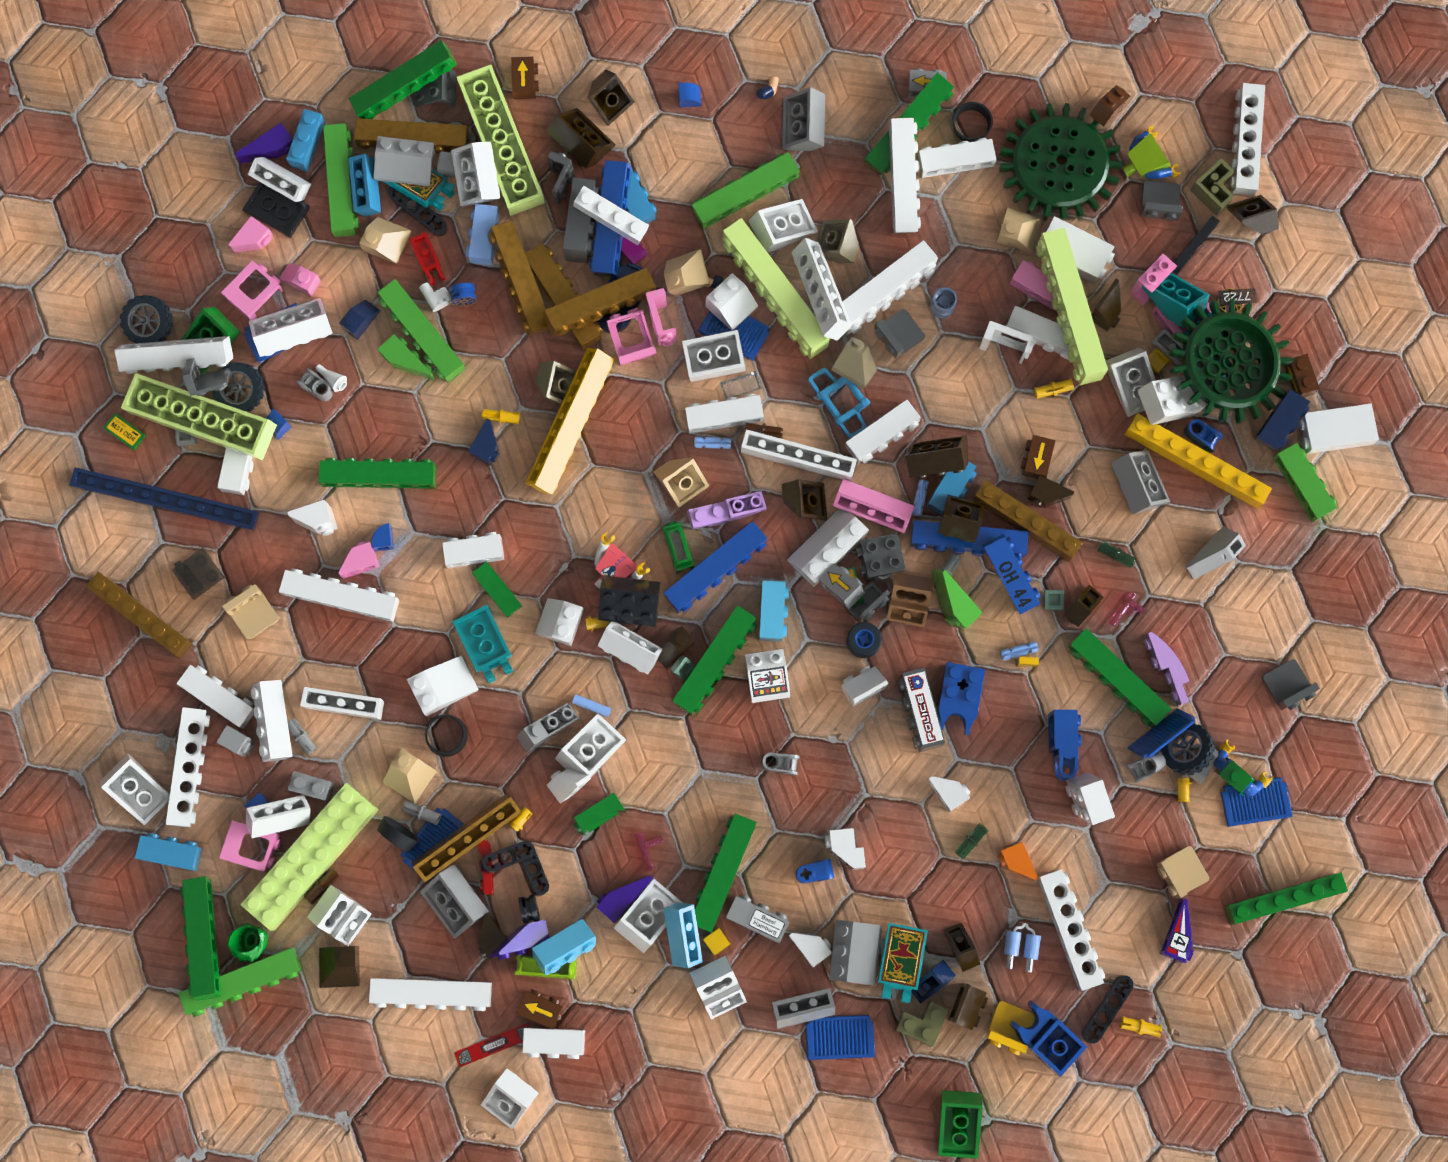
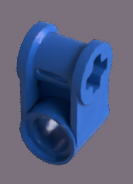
M1199 419L1192 420L1184 429V434L1188 439L1210 453L1214 452L1215 445L1223 438L1221 432ZM1191 426H1196L1198 433H1194Z
M831 859L803 865L795 873L796 879L800 883L819 882L835 878ZM803 869H805L806 872L810 873V875L807 876V880H805L804 877L800 876V873L803 872Z

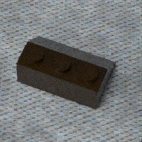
M578 108L556 115L547 130L552 139L558 142L585 169L596 165L616 145Z
M967 435L912 443L905 455L909 477L920 479L931 474L940 476L945 474V472L953 471V473H960L964 471L968 465Z

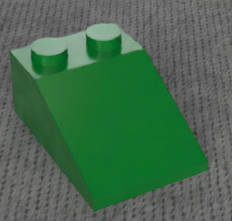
M216 307L203 308L181 340L229 336L232 346L241 332ZM209 367L198 368L200 374H203Z
M941 1091L938 1156L978 1159L983 1108L982 1093Z

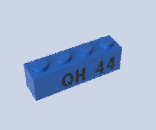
M1004 534L983 544L1018 613L1022 614L1040 605L1038 599L1041 596L1036 587L1032 589L1029 583L1032 579L1028 571L1023 572L1020 566L1023 562L1019 554L1014 555L1012 551L1014 545L1010 537L1005 538Z

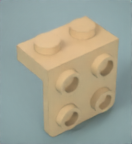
M255 584L245 587L241 594L230 597L226 600V604L222 606L231 615L248 640L279 620V616L261 589Z
M1190 846L1157 863V870L1163 879L1165 878L1170 894L1173 897L1175 896L1176 899L1184 897L1191 890L1209 881L1207 872Z

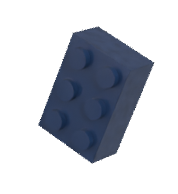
M1291 389L1286 391L1285 396L1277 403L1254 440L1272 451L1284 448L1288 442L1287 435L1296 430L1299 425L1298 419L1302 418V416L1304 417L1310 409L1308 406L1310 401Z

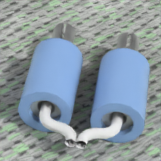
M1023 923L1022 926L1015 927L1013 931L1007 930L1004 954L1007 955L1005 968L1012 969L1014 956L1019 954L1022 933L1016 932V930L1026 927L1032 934H1026L1023 958H1027L1025 972L1031 973L1033 961L1038 960L1041 936L1035 935V931L1029 928L1028 924Z

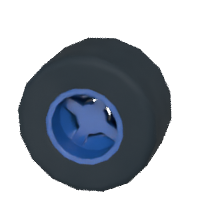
M857 623L848 633L847 647L856 657H872L881 646V632L872 623Z

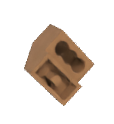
M899 572L895 573L887 620L925 627L932 595L933 579Z

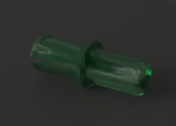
M1104 540L1097 550L1112 558V561L1116 560L1129 568L1133 566L1136 560L1135 557L1121 551L1120 547L1116 548Z
M978 823L970 835L965 836L966 839L955 851L957 856L964 859L975 846L977 847V843L988 833L987 828Z

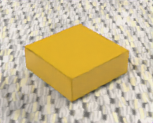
M1157 348L1148 356L1152 371L1156 374L1170 361Z
M1020 656L1017 659V666L1036 668L1039 665L1038 657Z
M720 928L703 939L714 956L730 945Z

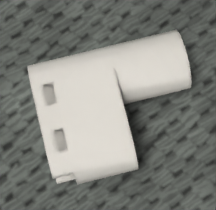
M428 282L419 287L433 312L451 303V295L446 287L440 288L435 292Z

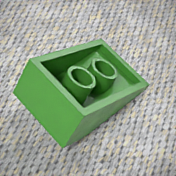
M933 569L931 572L942 613L946 616L944 618L951 627L966 629L983 612L946 570Z

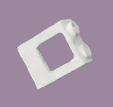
M990 321L979 349L986 351L990 341L997 342L1023 352L1019 361L1022 364L1024 358L1028 359L1034 343L1031 342L1033 336ZM1001 333L1026 341V343H1022L1017 340L1005 337L1001 335Z

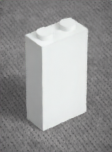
M1054 216L1046 232L1065 227L1079 276L1094 284L1098 278L1102 280L1107 271L1104 269L1106 262L1110 264L1115 255L1112 253L1115 246Z
M1372 403L1309 412L1298 420L1299 430L1303 433L1302 446L1306 449L1307 454L1373 445L1379 440Z

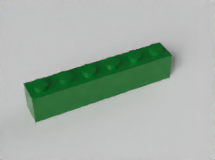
M440 40L354 94L349 100L360 119H374L375 116L383 111H387L394 104L403 101L413 92L419 91L421 87L429 82L435 81L437 77L445 72L451 71L457 63L449 47Z
M937 72L899 118H914V123H917V132L919 129L923 131L930 123L928 121L930 116L933 115L935 117L942 109L940 107L943 101L948 102L954 93L951 91L954 89V86ZM889 130L864 160L879 175H882L883 172L887 174L890 171Z
M325 458V460H320L318 483L322 487L436 489L437 467L434 462L428 459H422L420 462H413L411 459H402L401 462H394L393 459L375 461L371 458H365L363 461H356L354 458H345L344 461H337L336 458Z
M738 605L736 606L673 699V704L691 716L694 712L699 713L704 705L701 702L705 696L709 698L715 689L712 687L715 681L719 682L724 676L725 672L723 669L725 666L732 664L736 658L734 653L737 649L741 650L747 641L744 638L748 632L752 634L757 627L755 616Z
M1087 628L1068 646L1070 649L1069 653L1074 658H1079L1084 662L1083 666L1089 672H1094L1101 684L1104 686L1108 685L1113 690L1112 694L1117 699L1124 700L1127 703L1126 707L1132 713L1136 712L1141 717L1142 723L1147 727H1155L1172 710Z
M736 813L734 817H729L726 827L729 828L726 835L722 834L718 844L721 846L719 854L714 853L711 864L714 865L712 871H707L704 877L705 888L704 890H699L695 899L699 901L695 909L697 927L712 933L757 822Z
M1340 872L1228 904L1224 908L1229 924L1236 925L1348 892L1343 874Z
M206 876L182 880L183 887L180 888V894L182 899H184L182 915L185 918L186 924L183 926L184 936L187 937L185 954L189 962L186 965L187 975L190 976L188 993L191 998L197 1001L221 997L212 883Z

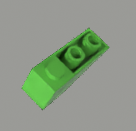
M393 334L377 349L380 355L393 368L430 380L435 379L432 374L434 370L427 363L423 364L419 360L421 357L414 349L410 351L406 347L408 343L401 336L397 338Z

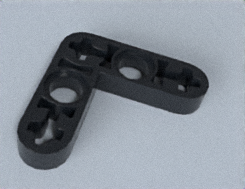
M522 841L488 854L480 861L481 870L488 874L519 863L532 894L539 897L546 894L549 890V882L536 850L529 841ZM523 847L528 848L529 851L527 853H521L517 856L516 852L523 849ZM504 852H509L512 855L511 862L504 861ZM498 859V863L492 865V869L490 866H486L488 860L492 862ZM529 864L536 866L537 871L535 874H531L528 871L527 867ZM538 875L540 876V878H538L537 880L535 879L532 881V878H535ZM542 884L543 888L537 890L535 886Z

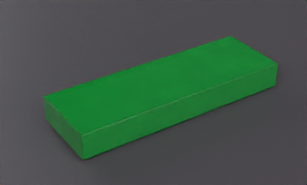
M487 561L472 572L473 576L507 618L523 607Z

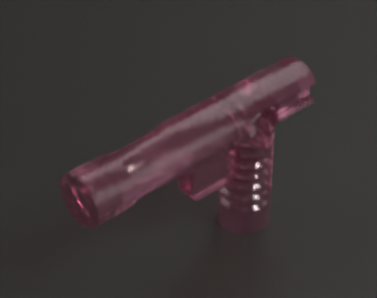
M1131 591L1128 593L1109 622L1110 625L1116 627L1124 613L1131 615L1133 610L1142 615L1145 612L1146 608L1133 601L1136 594ZM1129 599L1131 604H1127L1126 600Z

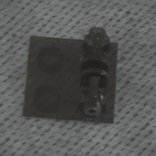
M203 547L185 561L176 562L174 564L175 568L172 569V572L193 600L225 578Z

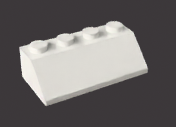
M321 298L249 321L252 337L260 357L264 355L270 356L274 352L288 350L295 345L307 344L311 340L325 338L332 334Z
M838 509L787 561L814 587L820 582L818 578L834 563L837 565L868 534L869 529L851 513Z

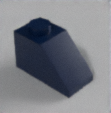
M364 300L350 308L339 324L345 332L358 340L380 313V310L367 300Z
M486 419L468 452L470 456L490 466L492 462H496L500 453L498 452L499 447L490 420Z
M942 960L920 977L918 990L912 989L911 993L921 1004L946 986L956 975L947 963Z

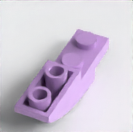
M762 491L729 498L724 502L689 509L687 514L693 530L738 520L762 512L767 508Z
M1153 632L1145 635L1144 645L1147 650H1150L1152 667L1156 668L1157 672L1165 670L1164 678L1166 683L1170 684L1172 690L1170 695L1172 701L1177 704V707L1188 703L1183 684L1188 683L1189 678L1175 653L1161 638Z

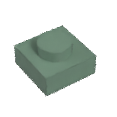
M1045 590L1044 610L1063 611L1064 591Z
M681 654L670 670L686 682L696 665Z

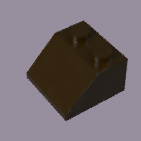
M948 494L938 533L947 537H955L965 542L975 543L981 527L985 504Z
M962 983L948 1021L973 1030V1027L977 1028L981 1018L978 1014L981 1008H985L988 1000L985 997L987 992Z

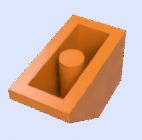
M1023 842L998 851L1000 854L997 856L999 863L1002 867L1005 866L1006 870L1029 880L1038 879Z

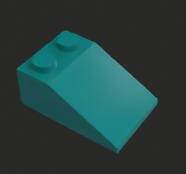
M1170 273L1152 293L1142 286L1166 318L1182 328L1184 327L1181 324L1183 319L1188 317L1193 321L1197 318L1193 312L1196 308L1201 306L1205 312L1210 296L1207 292L1173 273Z

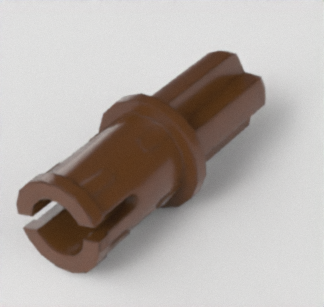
M747 422L745 425V432L750 430L776 438H782L783 435L782 427L767 426L765 423L759 425Z
M331 869L319 882H315L316 885L304 895V898L313 905L326 892L328 887L339 878L338 873Z

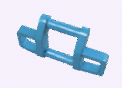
M822 368L809 377L808 382L817 394V398L820 401L822 400L834 417L836 425L841 428L849 440L866 429L867 426L860 412L871 402L868 398L865 399L856 384L844 377L836 380L826 368ZM825 374L833 384L820 392L813 380ZM846 384L859 404L841 416L828 396ZM856 416L862 428L851 434L843 423Z

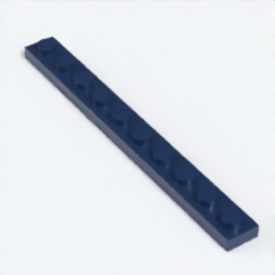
M76 467L69 484L74 488L252 531L255 530L259 516L258 511Z

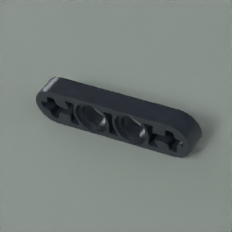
M390 186L388 194L396 205L435 236L441 237L447 233L448 227L443 218L428 206L426 208L417 202L413 209H408L406 204L412 199L402 193L403 201L398 195L394 197L393 192L398 191ZM421 213H430L429 219H420ZM433 220L439 226L442 224L443 229L436 230L435 225L432 223Z
M1212 216L1174 262L1177 267L1171 273L1177 275L1220 220Z
M1121 975L1113 982L1082 1031L1083 1039L1086 1042L1095 1044L1106 1032L1133 990L1134 982L1129 976ZM1120 980H1127L1129 987L1123 988L1120 992L1124 994L1123 997L1113 991L1114 989L1119 990L1121 988ZM1112 995L1117 996L1119 1000L1118 1005L1115 1007L1110 1006L1108 1003V999ZM1100 1012L1107 1014L1108 1020L1106 1023L1102 1024L1098 1021L1097 1016ZM1094 1021L1096 1025L1101 1026L1103 1028L1102 1030L1097 1028L1094 1033L1096 1035V1038H1091L1089 1040V1034L1087 1033V1031L1094 1030L1095 1026L1092 1025Z

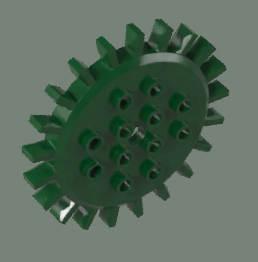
M1050 103L1047 104L1045 110L1047 117L1041 119L1033 108L1029 113L1030 119L1033 121L1030 126L1020 118L1016 120V127L1023 132L1020 137L1012 132H1007L1005 139L1014 143L1015 148L1001 147L999 155L1011 157L1012 163L1000 164L999 172H1013L1014 177L1007 179L1003 186L1004 188H1010L1018 185L1020 191L1015 194L1013 198L1014 203L1020 201L1024 196L1031 200L1026 213L1030 214L1034 211L1036 205L1045 207L1043 220L1047 221L1052 209L1059 210V218L1066 221L1067 210L1074 209L1078 220H1081L1084 217L1082 205L1087 203L1096 213L1100 206L1094 197L1098 194L1107 201L1111 198L1112 194L1102 186L1104 182L1117 186L1120 179L1109 175L1108 171L1109 169H1121L1123 162L1109 160V155L1118 153L1121 147L1120 145L1106 146L1104 141L1112 136V129L1100 135L1096 130L1099 126L1096 120H1093L1091 124L1083 121L1086 116V108L1083 107L1076 118L1069 116L1070 106L1069 103H1065L1062 115H1054L1053 107ZM1052 130H1057L1058 134H1054ZM1071 132H1075L1077 136H1072ZM1032 145H1037L1038 149H1033ZM1055 147L1057 151L1053 152L1050 148ZM1072 149L1075 153L1071 154L1069 150ZM1087 152H1092L1094 155L1089 156ZM1064 157L1066 163L1060 165L1057 163L1056 158ZM1034 162L1036 167H1032L1030 163ZM1049 165H1054L1055 169H1050ZM1067 167H1072L1073 171H1068ZM1086 169H1090L1092 173L1088 174ZM1047 182H1051L1053 186L1049 187ZM1069 184L1072 188L1067 189L1065 185Z
M1230 299L1226 302V312H1221L1217 300H1214L1209 304L1212 313L1209 317L1199 306L1193 312L1200 323L1196 325L1186 317L1181 321V324L1190 331L1188 336L1176 332L1172 337L1174 340L1184 344L1182 350L1172 349L1168 355L1181 358L1182 365H1177L1170 370V374L1184 373L1186 381L1181 382L1176 387L1177 391L1184 390L1190 386L1195 394L1189 398L1187 404L1190 406L1196 403L1199 398L1206 403L1202 411V416L1204 417L1212 411L1213 407L1220 409L1219 422L1221 423L1227 420L1228 411L1235 412L1237 424L1245 421L1243 409L1247 408L1254 420L1261 417V413L1257 403L1261 402L1270 411L1276 407L1268 397L1270 392L1279 398H1282L1287 393L1278 387L1276 383L1277 380L1288 382L1292 379V375L1280 372L1281 365L1292 363L1293 358L1280 357L1278 350L1286 347L1289 344V340H1282L1276 343L1272 335L1278 332L1281 326L1276 324L1267 330L1262 325V322L1268 315L1266 311L1258 315L1256 319L1250 317L1252 303L1248 302L1242 308V313L1235 312V300ZM1221 332H1224L1226 337H1223ZM1205 339H1208L1210 341V344H1207L1205 342ZM1246 342L1250 344V348L1246 346ZM1232 349L1234 354H1231L1229 350ZM1213 356H1216L1218 358V361H1215L1213 359ZM1226 358H1230L1233 361V367H1228L1225 364ZM1254 359L1258 361V365L1254 363ZM1197 362L1201 364V368L1197 367ZM1238 366L1242 368V372L1238 370ZM1221 373H1224L1226 375V378H1223L1221 376ZM1205 380H1208L1210 384L1206 385ZM1246 383L1250 385V389L1246 387ZM1229 390L1234 392V396L1230 395Z

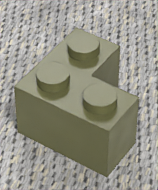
M1222 158L1204 173L1191 188V191L1216 216L1234 198V195L1223 185L1230 179L1234 170Z
M928 1001L921 1019L902 1011L895 1030L934 1047L949 1010Z

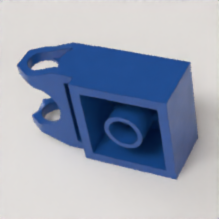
M951 662L945 664L937 707V715L942 730L947 718L951 715H956L963 720L964 735H970L971 726L978 714L985 669ZM960 682L966 685L963 690H960V686H957Z
M1053 710L1048 714L1049 753H1053L1054 774L1058 780L1074 778L1078 772V746H1081L1082 743L1081 734H1078V726H1081V715H1078V710ZM1063 766L1069 768V775L1063 772Z
M1030 1000L1027 1004L1031 1007L1035 1016L1033 1025L1024 1028L1013 1021L1009 1025L1015 1030L1019 1040L1024 1045H1027L1028 1049L1055 1075L1061 1077L1087 1046L1050 1011L1040 1008ZM1055 1043H1059L1058 1046L1060 1048L1058 1051L1054 1049Z

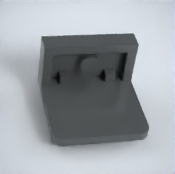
M456 71L445 72L437 77L435 81L429 82L421 87L419 91L413 92V105L421 107L440 102L449 108L455 107L457 96Z
M550 151L548 156L550 169L560 174L553 188L555 203L559 204L561 200L566 198L568 192L566 189L573 182V177H575L574 167L572 166L571 159L566 158V155L561 152L554 153Z
M1145 181L1143 184L1140 217L1178 221L1183 206H1179L1181 186L1173 183Z
M905 309L900 310L886 321L881 319L875 323V335L879 340L883 341L887 351L891 355L893 354L896 359L925 338V334Z
M191 358L186 360L181 382L184 387H187L190 396H201L208 391H220L226 388L231 371L230 368H224L200 374L195 359Z
M897 534L860 540L856 548V554L858 559L861 558V576L865 577L866 582L874 581L877 576L904 571L905 563Z
M871 581L863 588L865 602L853 605L850 609L845 606L844 608L858 623L868 622L874 616L875 609L881 610L888 603V596L890 594L888 590L883 593Z
M1295 659L1284 663L1262 677L1263 682L1280 710L1287 707L1289 710H1292L1300 705L1298 701L1303 698L1307 701L1315 697V692L1320 689L1316 682L1313 684L1309 683Z

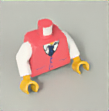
M608 531L602 534V541L596 551L594 561L595 571L600 575L594 582V585L599 590L603 575L640 580L644 574L650 572V568L645 571L642 567L645 562L636 565L611 543L615 539V535L608 539L606 537Z

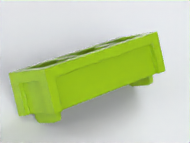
M518 955L516 958L517 970L515 975L573 980L576 978L577 959L571 963L567 962L558 971L545 976L533 959V956Z

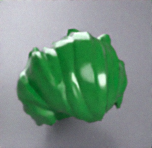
M242 923L231 932L227 946L231 954L239 959V962H253L267 948L268 933L261 927Z

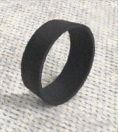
M967 102L960 105L953 115L954 133L962 141L975 142L980 138H985L993 126V117L990 110L978 102ZM969 110L981 113L988 123L986 134L979 138H967L960 134L955 127V121L961 113Z
M448 714L432 719L425 732V739L429 749L442 757H450L459 753L466 745L468 738L467 728L463 721L454 715ZM440 717L455 719L462 729V739L459 745L451 751L442 752L434 749L427 738L430 725Z
M384 816L377 828L384 838L404 851L409 852L419 842L416 835L390 817Z

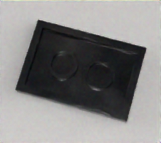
M260 182L242 210L291 238L309 211L310 206L302 201L295 202Z

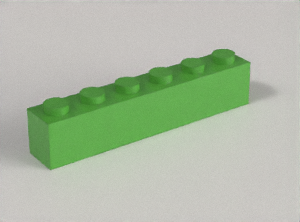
M346 123L323 125L331 231L334 237L357 235L356 229L359 228L358 217H355L348 160V158L354 157L353 148L350 147L352 131L348 130Z
M789 152L781 153L769 163L764 162L758 166V169L744 173L742 178L736 181H729L720 190L719 188L713 190L709 196L698 198L692 204V212L702 229H705L798 178L800 170Z
M396 279L377 292L380 297L378 300L384 309L389 308L391 318L395 323L398 321L401 323L403 333L406 337H412L414 347L418 351L422 350L425 356L423 358L429 365L433 364L436 367L435 373L441 380L444 378L448 383L465 370L461 360Z
M290 948L219 976L221 997L197 1001L191 998L188 989L178 994L185 1014L197 1017L204 1014V1010L211 1007L214 1010L224 1006L223 1002L230 1000L232 1003L242 999V994L249 992L252 995L260 992V987L268 985L269 988L280 984L279 980L285 977L287 980L298 977V972L303 971L296 949Z

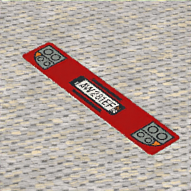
M523 1024L455 1052L459 1067L522 1043L524 1028H531L530 1024Z

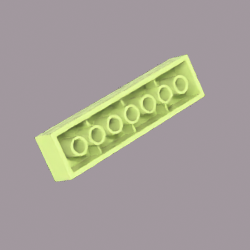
M492 65L458 76L459 87L481 142H491L497 183L510 216L545 204L542 191Z
M739 219L724 229L722 238L724 250L727 254L731 253L734 257L735 265L744 270V276L747 281L755 285L756 293L759 297H764L767 301L768 309L776 313L782 327L785 326L789 331L788 335L792 341H797L800 345L799 350L801 353L812 359L828 348L830 338H826L821 333V328L815 315L743 219Z
M1065 227L1044 232L1036 246V253L1038 257H1041L1043 263L1041 264L1042 273L1047 276V289L1053 296L1052 306L1058 313V326L1062 327L1064 332L1062 338L1064 344L1069 349L1068 359L1074 366V378L1076 381L1078 380L1079 385L1100 381L1108 371Z
M137 373L133 377L121 406L123 410L135 416L263 460L277 426L266 418L203 396H190L186 390Z
M345 783L241 903V906L270 931H275L379 809L350 784Z

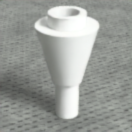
M320 364L317 365L315 370L324 376V379L334 392L342 391L346 387V376L327 370Z

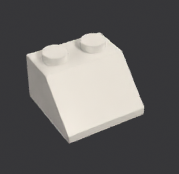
M732 273L706 297L705 307L733 331L758 307V304L747 286Z
M325 500L287 512L288 516L296 524L319 535H330L334 533L333 530L338 529L332 508Z
M547 598L535 635L572 646L584 612L583 607L566 601Z
M867 666L859 671L860 675L854 678L851 675L843 680L844 684L841 685V689L852 707L887 687V680L876 666L872 668Z
M506 1069L493 1085L481 1106L513 1129L532 1104L538 1092L516 1074Z

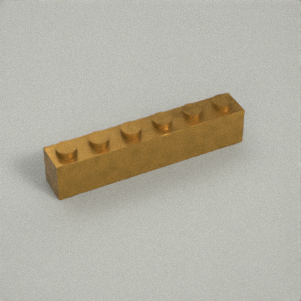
M356 118L354 140L357 146L363 149L376 147L378 136L433 142L434 153L440 154V151L451 152L453 149L467 145L469 130L467 125Z
M513 221L492 226L488 232L489 234H487L488 241L494 246L495 259L497 262H500L502 267L501 275L504 280H507L508 293L510 297H513L515 311L522 320V330L527 333V336L549 330L543 318L546 307Z
M540 243L525 252L531 271L554 306L580 295L578 292L574 293L571 288L573 287L571 280L568 277L565 278L561 273L563 268L559 262H554L552 259L554 255L549 247L545 248L543 243ZM593 321L587 322L585 326L576 329V327L570 329V332L583 351L602 340L601 333L603 331L599 324H594Z
M644 268L544 310L543 318L553 337L556 335L562 336L568 333L570 329L575 327L579 329L589 321H598L608 313L615 314L620 308L625 306L631 307L639 300H646V293L656 290V285L647 268Z
M987 480L983 482L973 498V501L985 504V509L1019 531H1029L1028 536L1068 562L1083 543Z
M97 572L86 585L93 593L175 656L182 658L193 644L102 573Z
M507 793L411 862L413 868L425 883L522 813Z

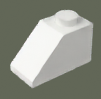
M569 768L563 772L558 770L551 776L552 780L547 784V787L561 804L577 793L591 778L589 775Z
M933 776L927 779L948 812H951L970 799V791L965 784L961 785L958 781Z
M797 933L789 935L812 967H815L832 953L830 951L832 946L826 938L822 940L818 936Z

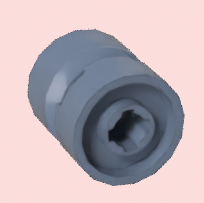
M946 287L935 291L930 306L933 315L943 319L952 315L957 303L956 293Z

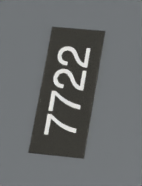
M1255 288L1218 291L1219 305H1226V302L1230 299H1234L1235 304L1257 303Z

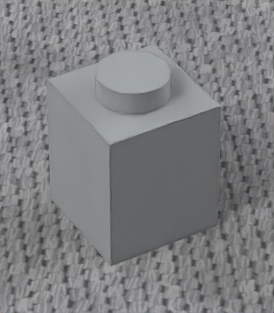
M440 151L437 166L438 173L446 177L456 178L452 154Z

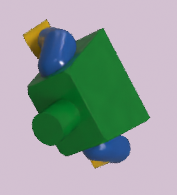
M1226 740L1219 746L1218 757L1213 762L1216 768L1214 772L1242 796L1244 794L1248 796L1256 795L1263 787L1266 788L1273 778L1268 779L1265 777L1266 772H1263L1255 781L1246 771L1227 757L1235 749V745L1230 747L1228 744L1229 740Z

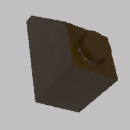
M1040 475L1028 499L1037 507H1047L1069 500L1073 496L1074 491Z
M1089 585L1064 613V616L1069 622L1079 627L1104 597Z
M681 626L660 646L663 650L658 660L667 669L681 654L683 655L695 644V640Z
M487 913L484 915L478 942L481 947L478 949L484 958L488 957L491 960L493 958H490V954L506 940V937L491 914Z
M962 923L944 930L962 972L981 965L977 950Z

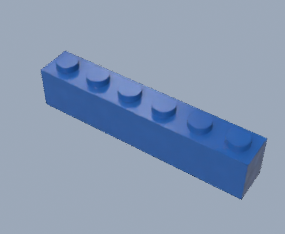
M605 160V166L601 170L603 182L599 187V195L626 211L631 166L627 162ZM596 221L594 225L596 237L592 242V250L594 252L589 264L591 272L600 276L618 277L623 236Z
M914 520L912 523L910 546L915 547L916 550L932 548L935 552L953 550L955 554L972 552L974 556H983V554H987L983 544L1004 534L1005 538L1010 537L1014 548H1012L1014 555L1019 554L1022 559L1027 554L1029 531L980 527L976 542L973 543L938 533L940 524L938 522Z
M752 521L666 590L664 597L678 614L681 611L685 613L693 606L692 602L696 599L701 600L708 594L706 592L711 587L713 589L722 583L721 579L726 575L729 577L737 571L736 567L739 564H746L752 558L751 555L754 552H761L767 546L765 544L767 543V537Z

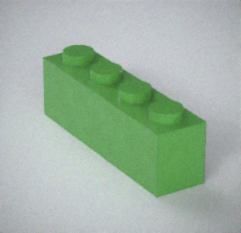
M1298 443L1273 457L1312 523L1337 509L1334 497L1328 494L1324 481L1319 479L1315 466L1311 462L1309 463L1305 450L1301 446L1299 447Z

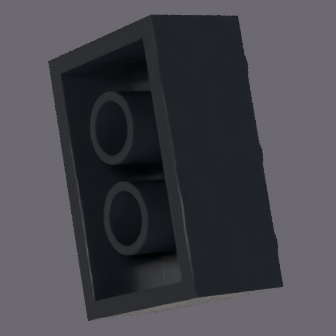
M603 575L600 586L598 620L655 627L658 616L661 582Z

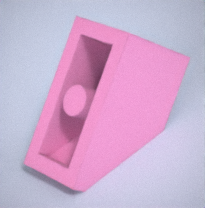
M251 216L228 246L234 253L259 250L269 244L272 233L269 228Z
M289 263L279 278L280 281L310 297L313 296L321 283L317 274L302 266Z
M363 541L357 543L356 547L351 548L339 571L343 579L380 567L372 544Z

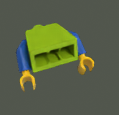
M1153 126L1135 136L1128 152L1132 162L1122 167L1128 177L1137 171L1142 178L1162 179L1170 176L1176 178L1181 174V171L1175 172L1174 170L1179 166L1178 164H1174L1169 168L1171 165L1155 140L1158 131L1156 133L1151 132L1154 128Z

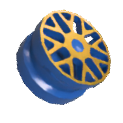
M458 283L450 286L451 304L465 306L475 303L477 301L476 294H474L476 291L475 285L472 283Z

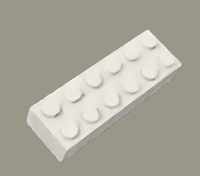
M924 240L843 301L852 325L845 332L846 335L859 331L864 322L867 321L869 323L876 317L877 312L880 310L883 312L888 309L893 300L901 299L906 294V290L909 288L914 289L920 284L922 278H928L935 272L934 269L938 257Z

